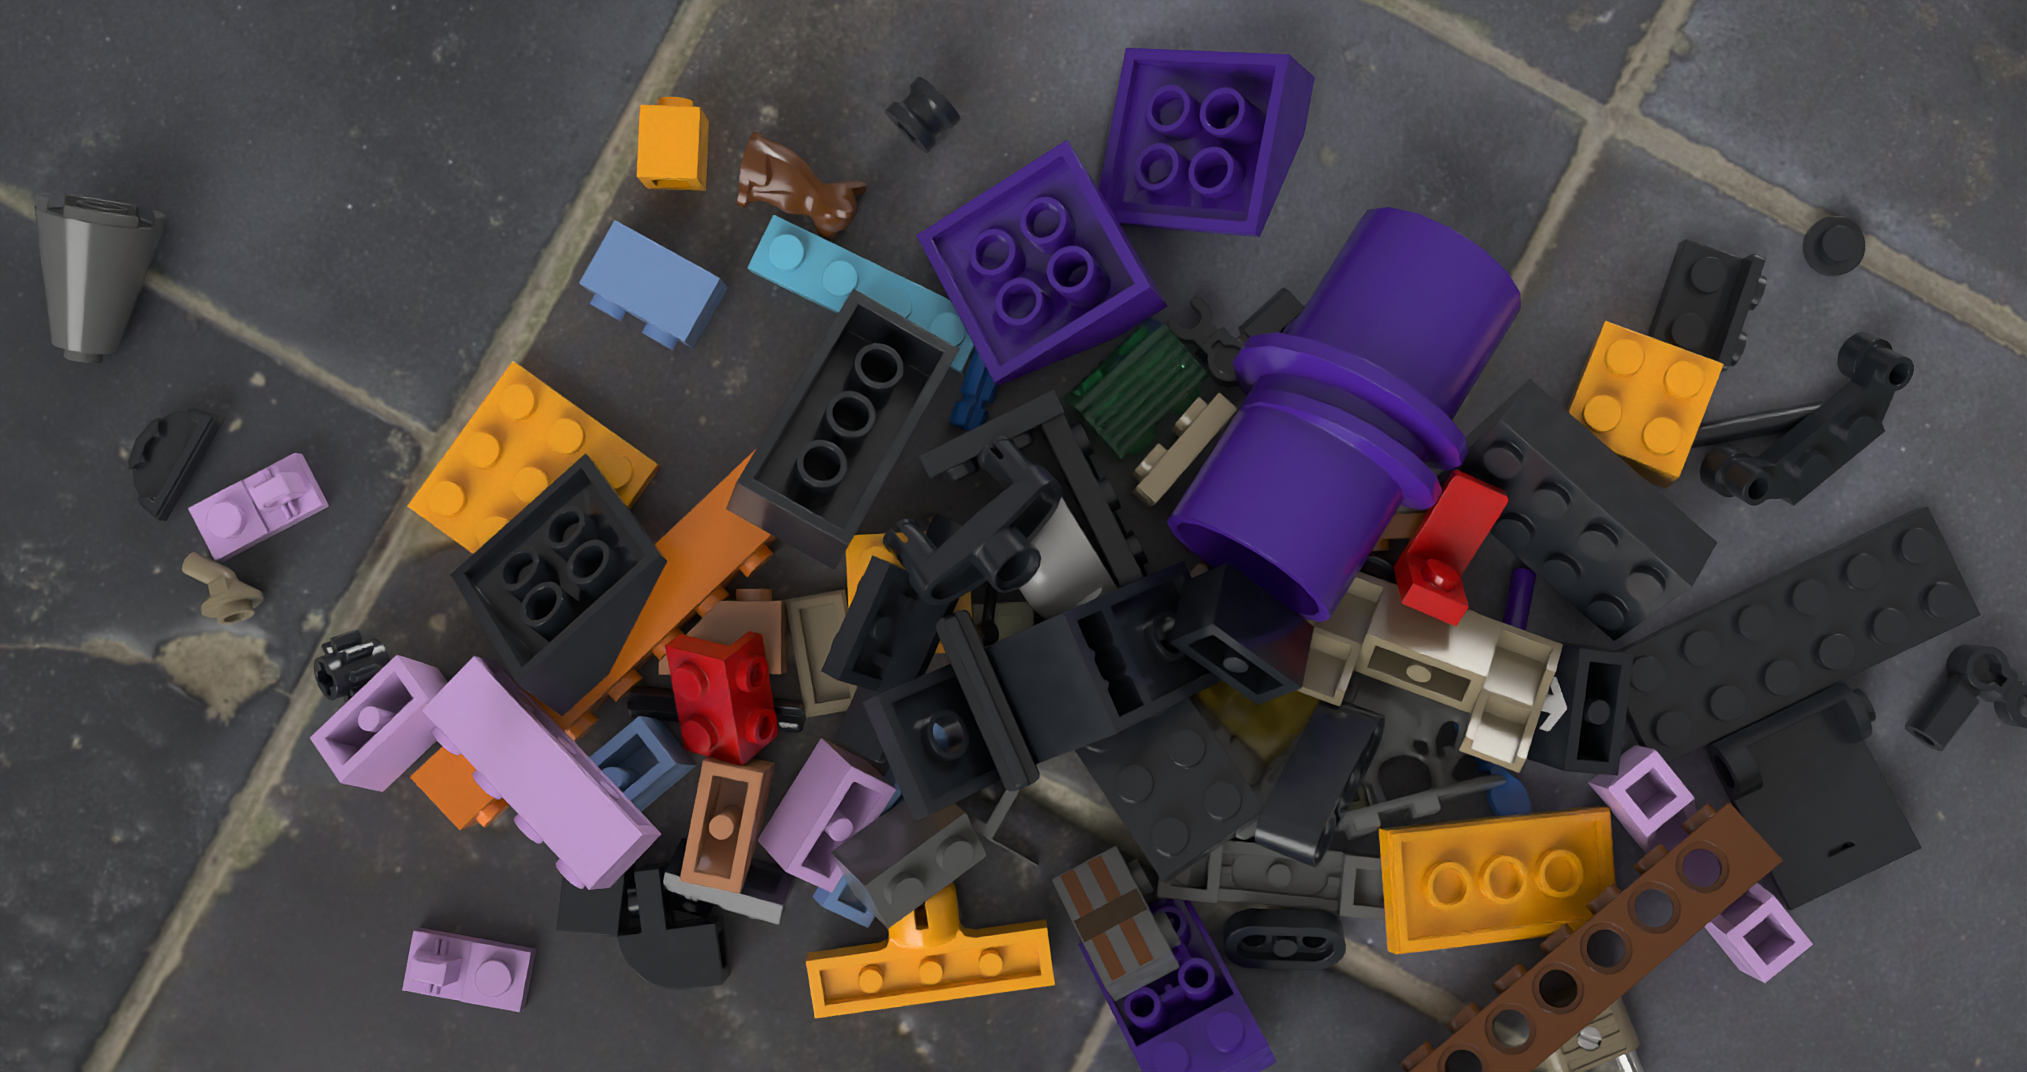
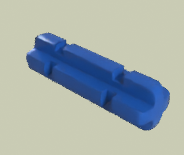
M977 349L974 351L960 389V393L964 395L961 402H955L950 416V424L966 432L986 423L989 412L985 410L986 404H993L999 388L991 378Z

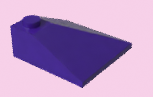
M1126 48L1099 184V191L1119 224L1123 226L1260 237L1304 137L1315 77L1290 54Z
M1065 140L916 235L991 378L998 386L1117 338L1168 307L1143 261L1068 140Z

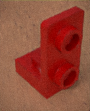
M1459 470L1451 472L1442 487L1443 492L1436 503L1429 508L1394 565L1401 603L1456 627L1469 608L1461 576L1508 503L1506 491Z

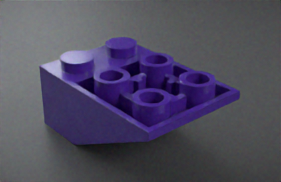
M1162 898L1149 905L1153 916L1164 910L1181 942L1180 945L1171 949L1180 967L1117 1001H1114L1104 987L1083 942L1078 944L1142 1072H1260L1277 1063L1265 1037L1190 900Z

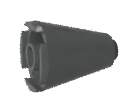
M50 193L36 194L34 209L51 342L54 346L64 349L63 357L66 359L84 363H101L103 354H114L118 350L165 230L167 216L153 210L152 221L137 217L138 206L70 194H65L64 206L48 205Z

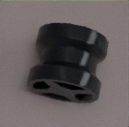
M919 76L910 84V94L902 102H893L885 110L893 124L915 146L925 153H928L936 145V136L943 128H953L961 120L960 115L952 104L932 84Z

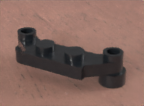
M1858 332L1852 335L1842 345L1837 359L1839 371L1851 378L1849 383L1759 456L1751 457L1730 444H1722L1713 448L1705 456L1700 467L1702 483L1724 497L1735 496L1751 506L1759 505L1768 499H1782L1795 506L1885 432L1882 421L1895 391L1904 388L1913 376L1914 364L1912 360L1893 351L1888 341L1871 333Z

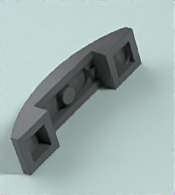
M1230 839L1166 884L1160 876L1158 878L1157 897L1218 903V900L1321 910L1337 912L1340 916L1385 921L1381 856L1328 849L1321 863L1317 867H1312L1259 846L1255 841Z

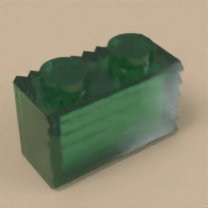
M1148 318L1143 321L1140 327L1134 330L1133 334L1126 337L1124 342L1116 347L1115 351L1109 353L1107 358L1099 363L1098 367L1091 370L1088 376L1084 377L1078 385L1074 386L1072 391L1064 396L1063 401L1108 451L1122 459L1128 452L1130 455H1136L1145 450L1157 437L1158 431L1155 427L1170 412L1180 414L1187 410L1200 397L1201 390L1198 386L1209 375L1171 332L1170 328L1162 322Z

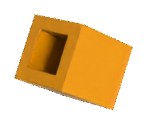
M661 97L657 99V105H640L637 178L647 189L706 191L709 120L701 107H693L694 102L692 100L681 97Z

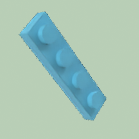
M773 215L747 267L750 272L837 314L854 288L959 348L960 350L949 368L958 373H963L975 349V345L951 300Z

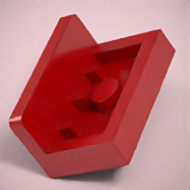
M748 631L730 646L683 634L678 635L665 645L684 750L743 766L776 738L778 734L777 716L774 710L769 666L766 660L761 633Z

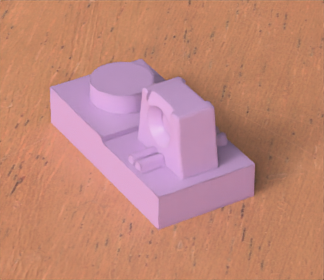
M293 453L188 509L214 560L224 562L329 507L304 456L300 453Z
M417 928L413 931L402 990L521 1012L526 1007L536 948Z

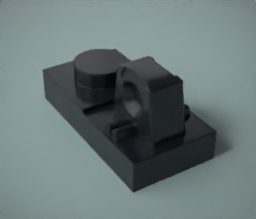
M681 838L666 869L662 885L663 890L674 892V910H680L707 919L713 905L716 904L720 905L721 909L742 914L747 918L764 920L779 925L793 889L794 875L785 872L780 865L752 858L740 894L681 882L680 875L688 840Z

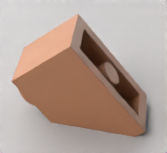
M736 589V601H719L686 634L687 636L730 646L748 631L761 633L766 660L769 666V674L787 673L786 601H772V589ZM667 654L659 661V675H670Z
M707 757L703 760L680 875L681 882L738 894L742 892L765 818L775 767L774 762L751 758L743 766H739L712 757Z

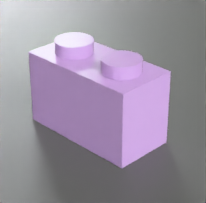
M396 655L321 726L310 739L340 783L383 792L437 741L431 732L436 725L422 712V709L448 682L437 667Z
M821 738L759 836L758 842L785 872L832 893L843 873L831 852L878 819L895 793L896 788L866 760Z

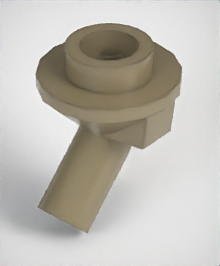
M192 552L183 562V573L208 584L210 594L201 605V613L205 617L216 618L219 624H233L249 619L255 614L253 608L260 605L264 600L260 590L239 581L231 569L197 552Z

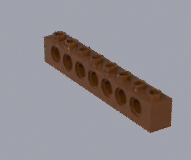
M1708 802L1680 826L1689 835L1670 852L1662 843L1658 844L1633 866L1641 875L1623 892L1615 883H1612L1586 905V908L1594 915L1590 920L1576 931L1566 922L1539 945L1547 955L1529 971L1520 962L1492 985L1500 994L1482 1011L1473 1001L1446 1024L1453 1033L1449 1039L1437 1049H1434L1428 1041H1425L1399 1064L1406 1072H1450L1448 1062L1451 1054L1456 1050L1464 1049L1473 1052L1480 1059L1482 1072H1532L1772 871L1783 859L1729 802L1719 811H1716ZM1695 850H1704L1716 857L1720 865V873L1713 884L1710 886H1697L1686 878L1683 872V861L1688 853ZM1658 890L1668 896L1673 910L1671 918L1667 923L1658 927H1650L1638 919L1635 913V901L1642 892ZM1604 929L1616 932L1625 944L1623 959L1618 964L1608 967L1595 963L1589 956L1587 949L1591 935L1596 931ZM1563 970L1575 979L1578 991L1574 1001L1568 1005L1557 1006L1544 998L1541 991V981L1547 972ZM1515 1010L1525 1016L1530 1026L1529 1037L1525 1042L1518 1045H1510L1503 1042L1497 1036L1494 1024L1500 1012Z

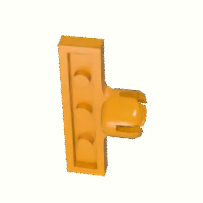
M953 882L925 901V905L917 907L888 929V939L873 944L808 952L806 957L815 1018L1055 985L1046 920L981 929L965 928L960 922L956 888Z

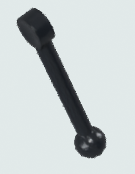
M988 581L982 622L975 625L984 647L997 642L999 639V631L994 623L998 591Z

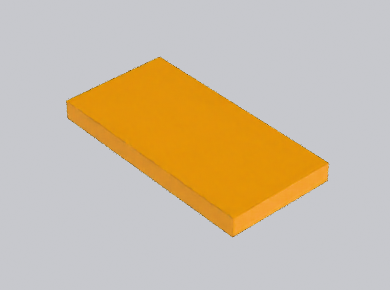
M1598 805L1379 828L1387 950L1396 955L1551 936L1566 922L1576 931L1594 916L1586 908V905L1612 883L1616 884L1610 807Z

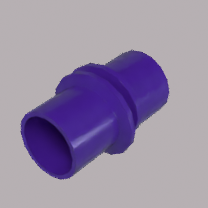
M1396 208L1368 209L1356 224L1298 317L1288 323L1282 333L1276 332L1250 336L1233 360L1232 364L1238 386L1244 392L1246 398L1167 520L1173 535L1210 568L1213 569L1228 562L1269 594L1285 603L1302 618L1318 622L1330 619L1399 506L1426 510L1438 500L1443 491L1437 476L1429 468L1449 471L1462 465L1468 455L1469 450L1466 437L1452 420L1521 310L1520 291L1508 272L1485 250L1448 226L1418 213Z

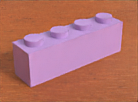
M473 656L422 709V712L436 725L431 730L435 739L449 752L455 755H460L461 753L476 768V771L472 774L476 783L490 796L496 799L503 797L518 813L514 817L517 827L532 841L538 844L544 841L559 857V860L555 863L557 869L574 886L580 889L586 886L589 890L610 888L661 835L657 828L527 691L516 683L515 679L498 661Z

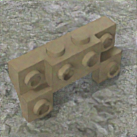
M1358 572L1330 619L1323 622L1305 619L1314 626L1303 686L1296 691L1340 706L1352 672H1359L1470 713L1459 751L1520 772L1526 761L1544 701L1556 672L1563 644L1485 617L1471 610L1465 612L1457 627L1402 604L1396 584L1362 572Z

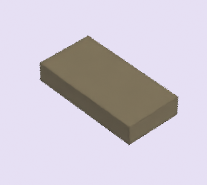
M846 589L787 599L786 606L806 718L847 711L858 686L838 681L821 672L830 652L832 641L838 633L849 609Z

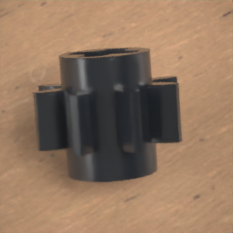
M356 629L332 637L329 642L322 644L321 647L325 655L315 659L314 674L321 692L328 700L332 701L343 697L346 704L390 662V658L379 640L373 638L362 642L361 634Z

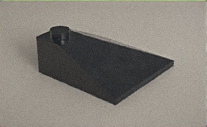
M585 453L450 575L516 683L563 716L609 675L667 560L593 459Z

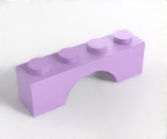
M1633 745L1620 756L1618 776L1598 774L1588 782L1606 806L1610 807L1611 812L1645 854H1648L1660 843L1670 852L1689 836L1680 826L1697 812L1694 804L1695 798L1656 750ZM1695 850L1686 855L1683 861V872L1691 883L1697 886H1710L1719 876L1720 865L1716 857L1710 852ZM1758 883L1705 926L1740 971L1763 983L1769 981L1813 945L1775 896Z

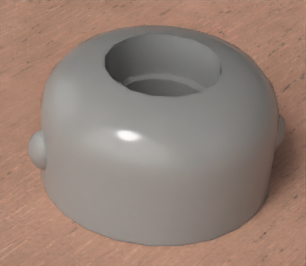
M1061 497L1058 508L1031 541L1040 552V567L1032 579L1020 588L1030 606L1044 620H1048L1117 589Z

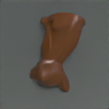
M754 131L747 142L742 158L737 205L746 208L751 202L762 201L789 214L809 215L814 221L818 236L829 242H835L838 232L848 228L857 214V201L855 197L866 192L867 185L864 182L854 180L822 184L807 163L796 152L776 141L764 138L761 132Z

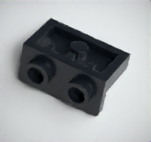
M1689 239L1683 240L1678 245L1647 336L1724 364L1721 372L1727 371L1729 366H1735L1741 358L1747 342V333L1742 331L1749 310H1754L1759 304L1766 288L1767 278L1761 275L1766 257L1753 253L1745 258H1740Z

